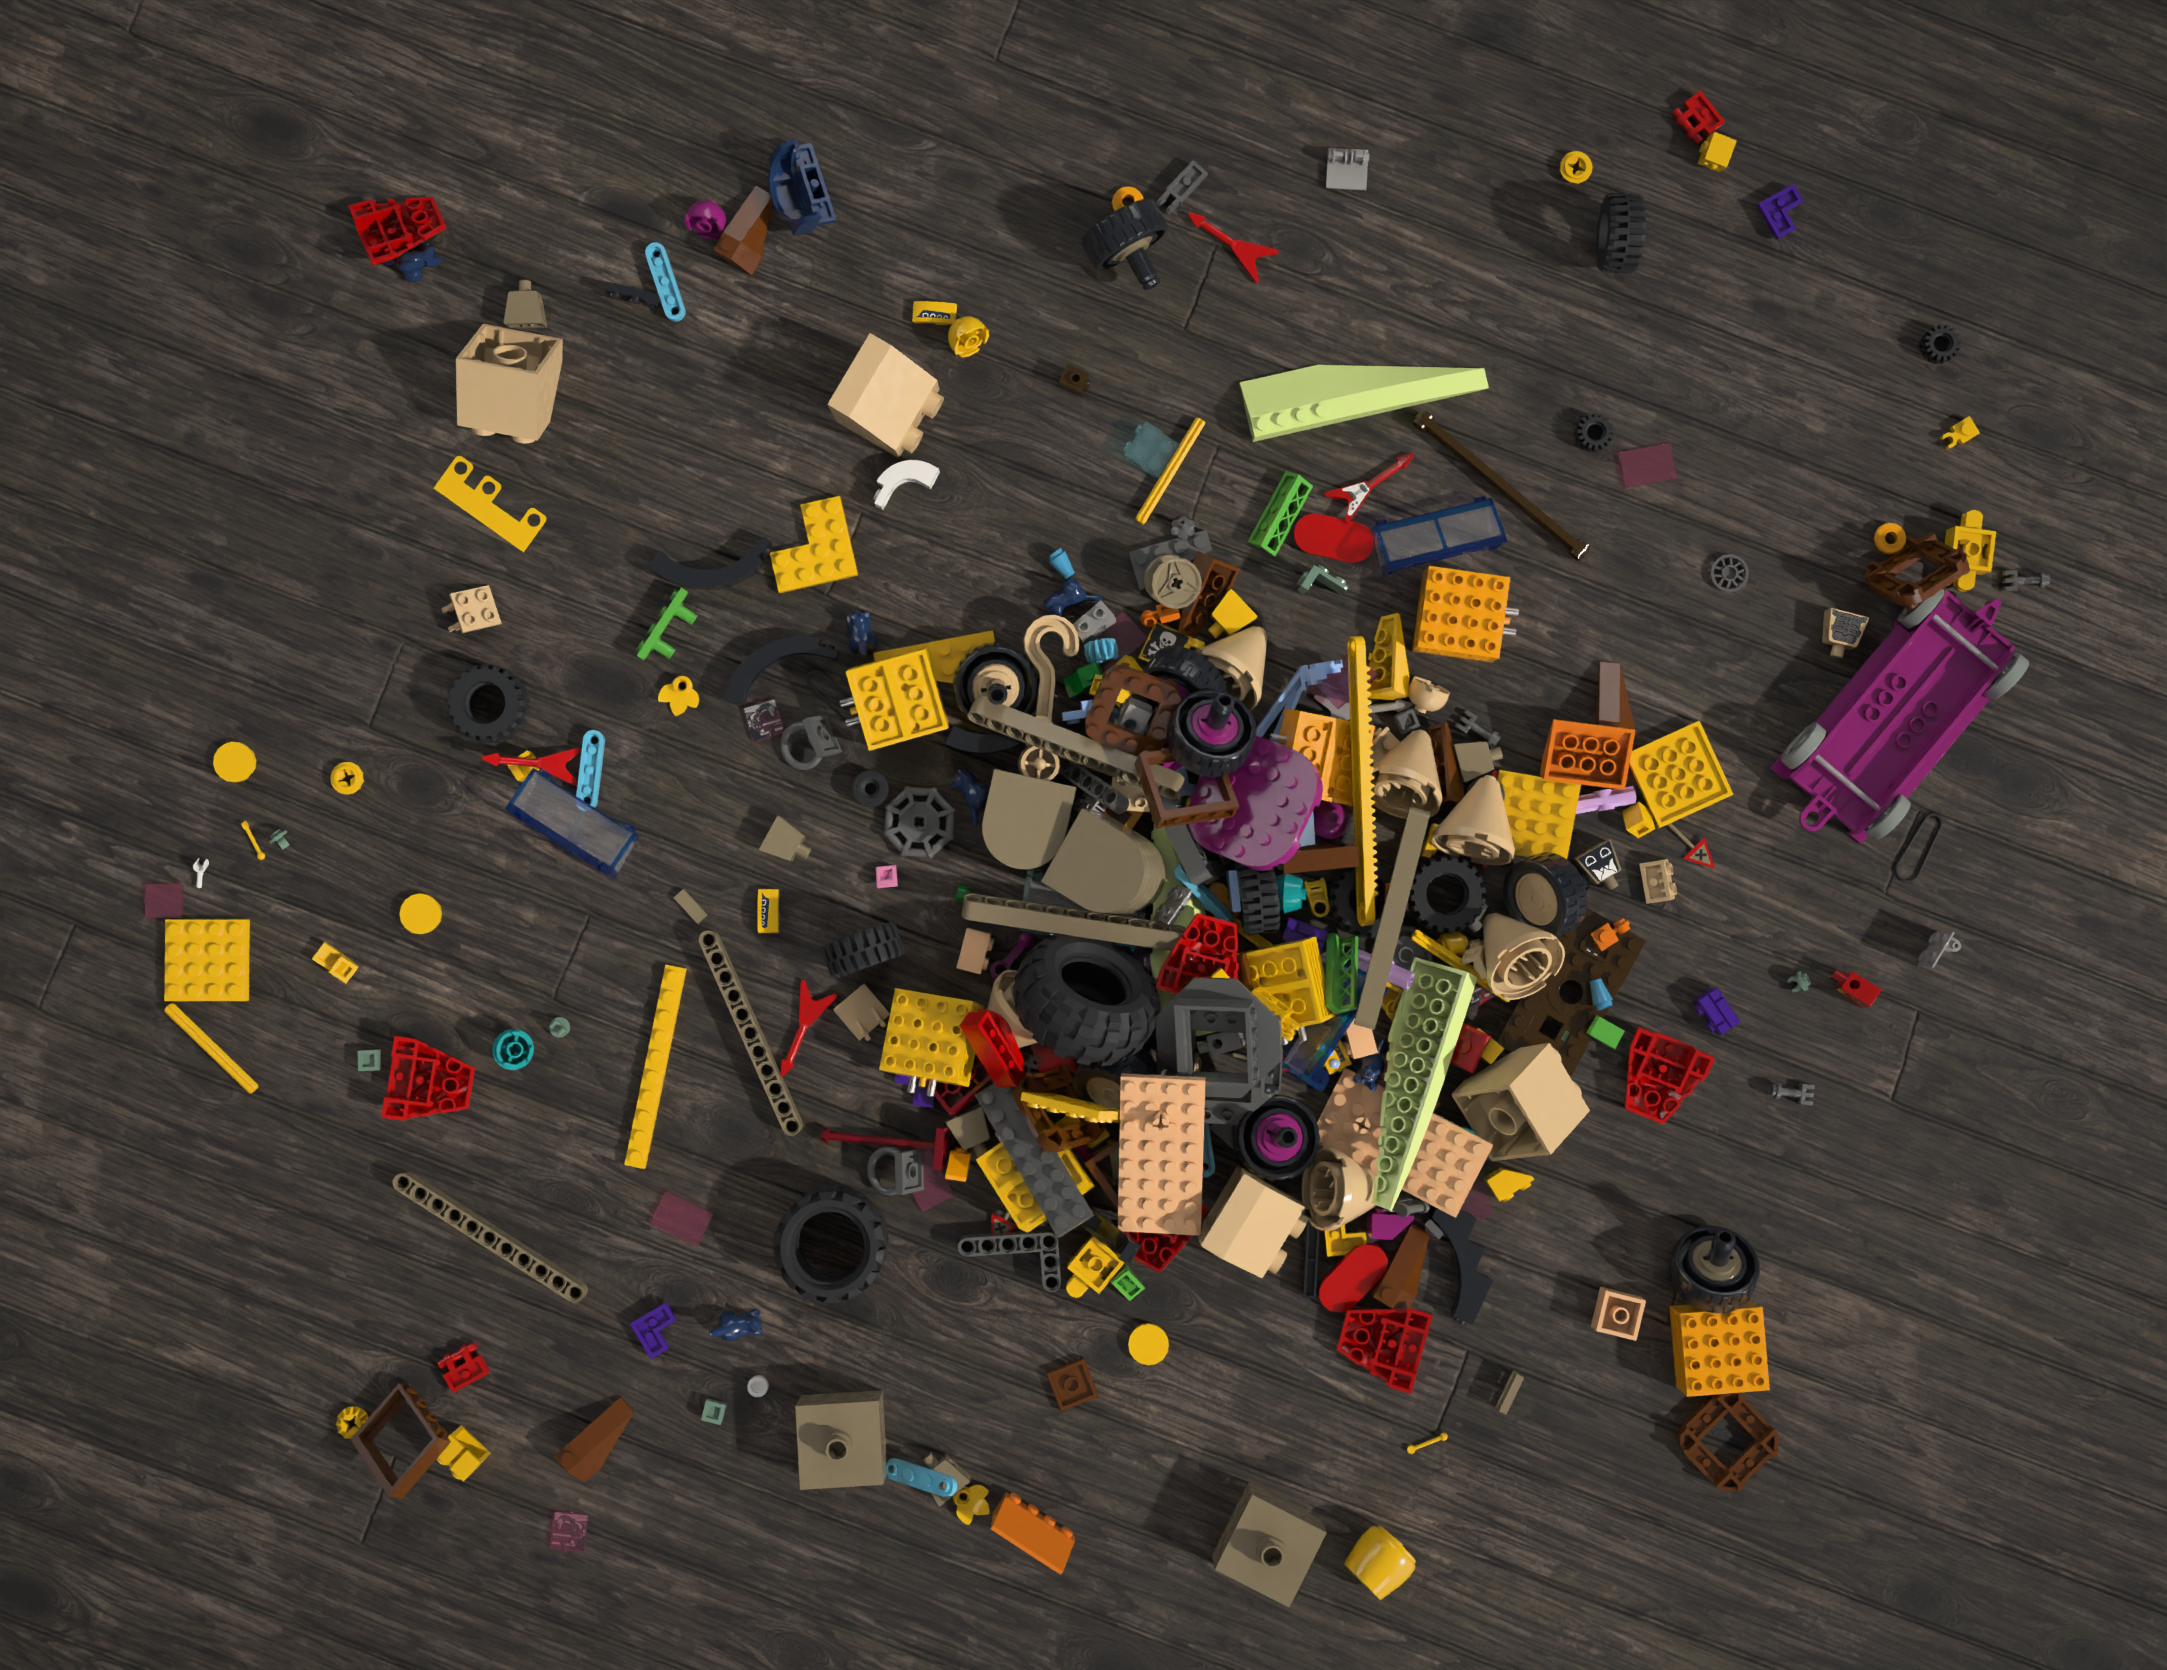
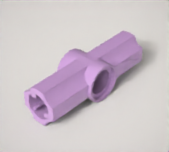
M1633 786L1625 787V790L1606 789L1595 791L1592 794L1579 795L1576 814L1590 811L1599 812L1615 809L1617 806L1636 803L1635 790Z
M1358 949V969L1367 972L1371 954ZM1392 961L1387 982L1408 990L1415 975L1413 972L1395 965L1394 961Z

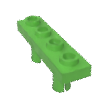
M680 588L679 591L677 589L674 590L669 598L672 601L668 608L664 606L658 615L661 618L657 625L655 623L652 624L647 632L650 635L647 641L642 640L637 647L638 657L645 660L650 651L655 650L668 659L671 658L676 649L662 641L660 636L673 616L679 617L690 625L696 620L698 615L684 607L682 603L689 593L683 588Z

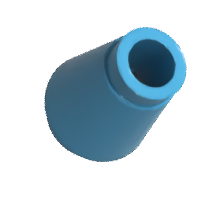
M1059 548L1048 556L1049 563L1065 579L1075 573L1066 551L1063 552Z
M1602 979L1589 982L1593 1006L1597 1010L1613 1006L1611 1002L1613 999Z

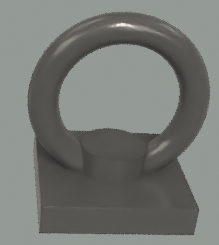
M827 715L808 717L802 720V722L791 724L785 729L780 740V750L784 760L791 767L798 770L811 769L821 761L822 757L842 752ZM797 730H806L808 740L815 750L814 757L807 762L795 760L789 752V738Z
M890 1146L877 1149L870 1156L867 1164V1175L872 1187L877 1192L889 1196L904 1195L924 1190L923 1149H912L902 1152ZM883 1155L895 1157L896 1186L894 1187L883 1186L876 1177L875 1166L878 1159Z

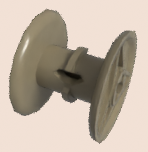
M1166 554L1158 556L1150 562L1144 576L1147 593L1152 599L1168 608L1179 609L1187 607L1196 600L1201 590L1202 580L1200 572L1193 563L1187 559H1182L1178 555Z

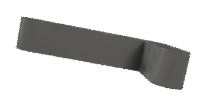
M1084 726L1078 734L1092 739L1087 735L1086 727ZM1063 757L1060 759L1058 770L1060 775L1115 813L1122 814L1127 810L1129 806L1128 798L1087 771L1088 767Z
M1160 795L1164 810L1182 808L1177 798L1169 799ZM1188 824L1164 828L1192 884L1195 886L1210 885L1226 876V871L1219 860L1207 859L1201 845L1190 833Z
M1035 1230L1028 1233L1020 1231L966 1235L958 1243L959 1253L967 1257L1040 1252L1044 1289L1048 1292H1055L1060 1287L1059 1242L1053 1230ZM1045 1236H1052L1055 1242L1052 1245H1046L1043 1241ZM1031 1237L1034 1240V1244L1026 1246L1023 1243V1239ZM1010 1238L1013 1240L1014 1245L1006 1248L1002 1243L1003 1240ZM984 1240H991L994 1246L991 1249H985L982 1242ZM970 1241L973 1244V1248L969 1251L964 1250L962 1243ZM1053 1256L1056 1259V1263L1051 1266L1047 1265L1044 1261L1045 1258ZM1048 1277H1055L1057 1284L1049 1286L1046 1283V1279Z

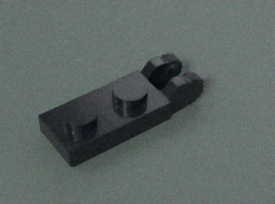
M605 282L604 291L612 299L620 300L621 298H626L633 304L644 302L647 303L649 308L658 309L662 307L660 296L656 293L611 282Z

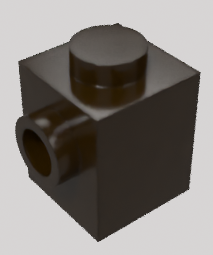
M1068 364L1059 381L1060 388L1082 396L1083 391L1087 392L1091 384L1089 373Z

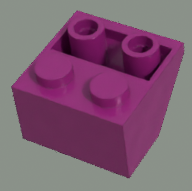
M1377 1206L1367 1212L1366 1233L1371 1239L1392 1240L1414 1220V1215L1410 1214L1407 1217H1400L1397 1211L1389 1212Z

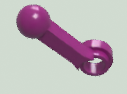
M1022 933L1019 936V943L1002 961L993 963L990 968V975L993 980H996L999 976L995 973L997 966H1003L1006 970H1010L1011 964L1022 951L1034 945L1035 937L1032 933Z

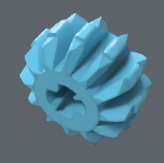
M1113 638L1094 640L1084 645L1085 658L1090 664L1093 662H1108L1119 657L1118 645Z

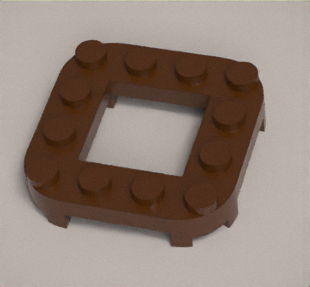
M1929 532L1928 536L1915 538L1914 535L1907 537L1908 545L1879 564L1873 560L1867 564L1868 570L1864 576L1870 590L1897 605L1913 609L1920 602L1934 596L1935 593L1944 587L1951 585L1955 580L1969 573L1970 567L1965 551L1961 546L1954 549L1938 541L1935 533ZM1921 558H1925L1940 566V568L1917 583L1910 580L1904 583L1895 578L1898 573L1912 566Z
M1121 663V665H1115L1106 669L1102 674V680L1090 708L1086 712V733L1099 743L1137 757L1139 753L1146 750H1161L1167 740V729L1172 713L1177 704L1182 701L1180 690L1171 679L1166 681L1131 668L1128 663ZM1121 689L1159 702L1144 735L1107 722Z
M1066 1063L1061 1064L1056 1069L1034 1075L1028 1073L1012 1090L1015 1102L1042 1151L1046 1153L1061 1152L1094 1142L1102 1135L1106 1127V1122L1094 1123L1085 1121V1118L1078 1117L1081 1121L1079 1123L1063 1128L1059 1126L1053 1127L1043 1108L1027 1106L1028 1102L1021 1101L1022 1092L1053 1093L1064 1090L1067 1097L1078 1099L1072 1083L1076 1070L1068 1067Z
M1739 1393L1712 1395L1683 1423L1676 1435L1678 1446L1684 1455L1721 1491L1730 1492L1744 1489L1745 1486L1743 1484L1771 1457L1775 1458L1779 1452V1435L1777 1431ZM1729 1412L1755 1440L1726 1468L1700 1440Z

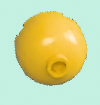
M971 316L956 319L948 332V342L951 349L956 355L959 354L963 358L977 353L980 350L978 346L982 342L986 344L989 337V330L978 318Z

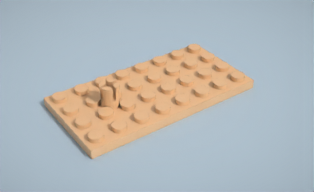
M1345 1067L1317 1122L1320 1134L1319 1145L1321 1147L1336 1148L1377 1174L1378 1166H1376V1159L1379 1157L1380 1145H1378V1138L1381 1136L1382 1126H1380L1385 1087L1377 1084L1376 1091H1371L1366 1085L1355 1083L1353 1077L1356 1072ZM1432 1113L1402 1190L1456 1218L1493 1147V1143Z
M1121 1073L1118 1228L1120 1230L1201 1236L1206 1077Z

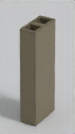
M685 889L681 890L674 897L697 924L708 916Z

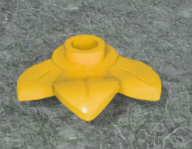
M678 676L673 680L672 684L663 686L659 693L658 701L670 702L673 714L678 716L684 713L688 706L697 708L699 696L692 689L693 685L688 677ZM684 682L686 688L681 690L679 685Z
M973 1485L970 1488L964 1486L953 1495V1501L957 1505L956 1513L962 1522L970 1525L974 1514H989V1505L984 1499L989 1490L982 1485ZM965 1493L967 1498L961 1499L959 1495Z

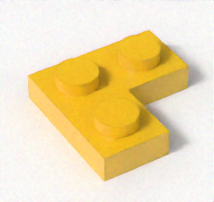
M1345 1224L1335 1230L1324 1231L1327 1257L1346 1255L1357 1244L1367 1243L1365 1231L1345 1233Z

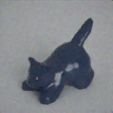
M422 242L416 250L405 252L395 259L383 263L386 265L396 264L407 281L417 282L422 278L421 270L424 267H434L442 259L439 256H434V246Z
M1071 578L1062 584L1060 592L1051 594L1043 603L1048 608L1049 613L1062 617V611L1066 606L1082 601H1102L1103 598L1096 594L1087 595L1078 581Z
M856 610L852 615H847L846 623L851 632L849 638L850 651L854 654L860 652L862 656H865L867 649L876 650L879 642L871 631L870 612L865 611L862 613Z
M967 768L963 770L958 769V773L954 775L950 788L962 790L966 802L971 808L973 826L976 827L979 820L978 809L987 802L990 787L986 784H977L974 774Z
M1382 1038L1376 1046L1378 1053L1360 1057L1354 1064V1070L1357 1073L1354 1075L1353 1081L1366 1085L1371 1091H1376L1377 1082L1381 1080L1384 1073L1385 1063L1382 1053L1386 1043L1385 1038Z
M753 1309L742 1315H735L732 1311L723 1312L719 1316V1327L711 1330L708 1335L710 1337L721 1336L722 1340L726 1342L735 1341L744 1335H760L763 1332L761 1328L762 1321L758 1318L760 1311Z

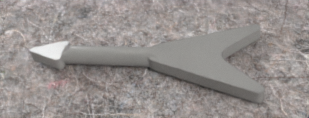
M1318 695L1314 696L1316 701L1330 711V717L1350 720L1349 703ZM1397 699L1392 703L1368 705V708L1372 709L1371 713L1393 710L1400 712L1411 707L1413 704Z

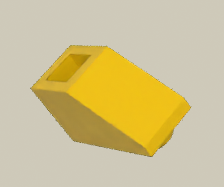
M1501 1167L1483 1178L1498 1201L1503 1200L1504 1202L1514 1196L1513 1193L1517 1190L1527 1189L1531 1186L1530 1182L1534 1180L1527 1173Z

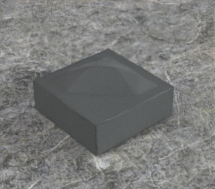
M1413 707L1393 716L1402 735L1420 726Z
M1429 1217L1421 1221L1428 1235L1438 1239L1444 1235Z

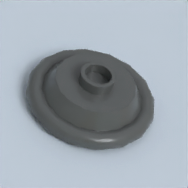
M1402 924L1393 957L1395 965L1410 971L1414 957L1433 962L1434 955L1411 940V935L1415 930H1419L1425 935L1426 933L1413 925Z

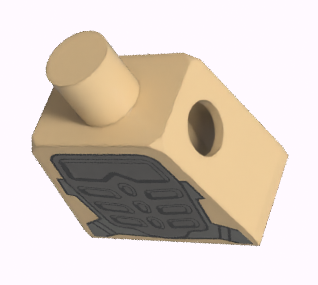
M1834 608L1825 610L1822 642L1832 645L1831 657L1842 659L1845 649L1851 650L1857 647L1869 617Z

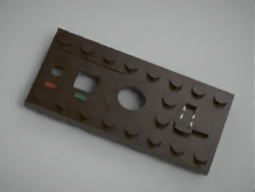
M1587 908L1584 919L1575 930L1557 937L1565 950L1564 962L1557 975L1551 974L1544 981L1547 985L1536 993L1518 999L1496 1042L1511 1053L1521 1047L1550 1043L1560 1054L1561 1063L1571 1078L1593 1038L1587 1034V1031L1596 1015L1604 1018L1610 1008L1597 1010L1593 1006L1589 982L1602 979L1614 1000L1646 940L1630 931H1626L1623 934L1616 932L1615 934L1619 941L1600 951L1589 933L1605 923L1614 928V922ZM1568 980L1578 982L1582 988L1581 999L1574 1004L1565 1003L1559 996L1560 986ZM1547 1016L1563 1024L1554 1040L1539 1032Z

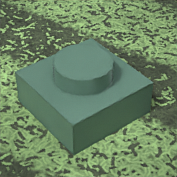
M380 1049L357 1051L358 1071L381 1070Z
M707 1398L701 1420L721 1425L727 1403Z

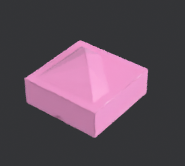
M896 865L876 867L877 888L898 886Z

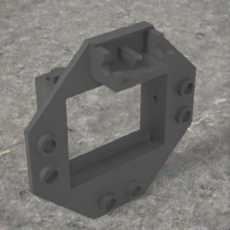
M1195 977L1155 1016L1158 1057L1178 1076L1206 1077L1205 1097L1242 1098L1282 1060L1280 1015H1275L1274 1011H1270L1237 978ZM1190 1010L1245 1012L1248 1074L1193 1071Z
M1196 1010L1190 1015L1193 1071L1195 1067L1196 1031L1246 1033L1245 1012ZM1157 1055V1075L1178 1076ZM1282 1060L1251 1089V1093L1247 1092L1242 1098L1205 1097L1204 1123L1238 1125L1246 1112L1250 1110L1254 1112L1274 1094H1279V1091H1281Z

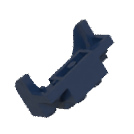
M792 140L777 146L768 159L770 164L769 191L775 209L789 223L793 236L812 233L816 226L835 223L837 219L812 143L798 145L797 140Z

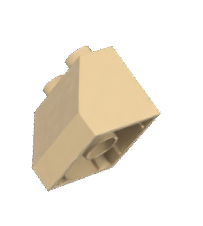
M482 324L456 358L457 425L472 428L473 433L481 436L500 433L510 435L512 440L518 443L538 441L551 419L562 365L563 339Z
M870 333L830 399L828 406L837 423L899 458L904 450L913 453L923 436V432L917 429L924 415L934 418L943 403L944 397L938 394L940 389L938 381L892 345Z
M1550 1043L1521 1047L1464 1080L1451 1094L1474 1133L1493 1143V1147L1488 1154L1491 1161L1551 1155L1590 1111L1581 1096V1089L1571 1080L1561 1063L1560 1054Z
M1238 1164L1205 1218L1201 1229V1236L1197 1235L1203 1248L1221 1259L1263 1278L1267 1270L1274 1274L1278 1272L1287 1256V1252L1280 1248L1288 1235L1295 1239L1300 1236L1309 1218L1302 1214L1305 1207L1299 1200Z

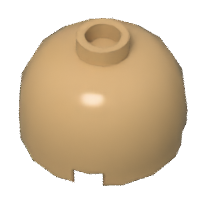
M1417 676L1413 678L1409 686V699L1416 705L1414 709L1421 713L1440 710L1446 704L1450 692L1442 686H1436L1431 684V681Z

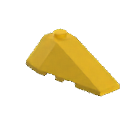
M1395 613L1380 618L1374 638L1376 644L1373 653H1370L1368 660H1370L1368 666L1370 670L1367 672V675L1371 676V678L1367 680V683L1371 684V687L1367 691L1371 695L1367 698L1396 700L1409 697L1410 677L1400 614Z

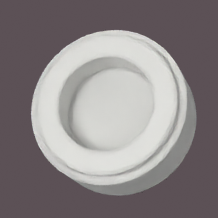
M761 1375L752 1377L747 1385L748 1392L754 1397L763 1396L769 1388L768 1380Z

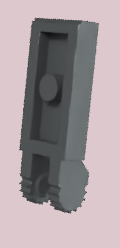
M1192 160L1166 188V192L1158 199L1156 204L1160 207L1169 196L1173 197L1175 200L1165 211L1170 215L1208 176V173Z

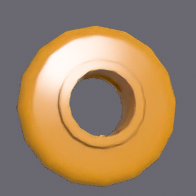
M1129 186L1117 190L1112 200L1113 209L1116 211L1124 207L1122 200L1126 197L1132 198L1134 202L1142 200L1143 196L1140 191Z
M1885 523L1877 528L1874 542L1879 551L1892 555L1903 549L1906 544V534L1902 527L1896 523ZM1887 533L1894 536L1893 544H1888L1885 541Z

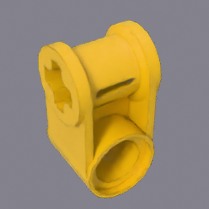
M1324 877L1313 882L1303 881L1304 888L1307 890L1306 898L1311 914L1317 918L1327 915L1330 906ZM1316 903L1324 905L1325 910L1322 914L1315 912L1314 906Z

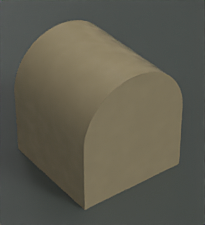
M994 769L982 823L984 841L991 854L1001 863L1018 870H1034L1050 863L1066 838L1076 787Z
M1081 809L1041 882L1090 911L1134 914L1148 908L1155 902L1163 889L1166 872L1163 857L1150 840L1107 814Z

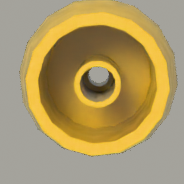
M1378 1525L1377 1527H1370L1363 1533L1343 1564L1381 1600L1411 1576L1415 1570L1416 1560L1396 1537H1393L1385 1528Z

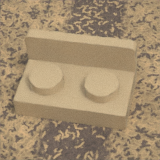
M1379 727L1374 732L1373 745L1370 749L1373 751L1370 758L1374 762L1370 764L1371 767L1400 743L1389 731L1388 727L1384 729Z
M1668 859L1640 863L1646 904L1675 899L1674 895H1677V889L1671 879L1673 866L1668 862Z
M1476 939L1468 944L1461 962L1462 964L1473 962L1474 970L1476 973H1479L1481 979L1487 978L1484 940Z

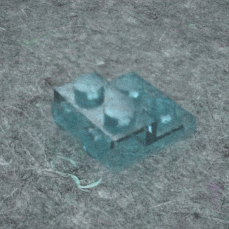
M1146 421L1144 425L1139 424L1134 432L1136 437L1133 442L1128 441L1123 451L1126 452L1124 459L1159 479L1180 444L1164 435L1163 431Z

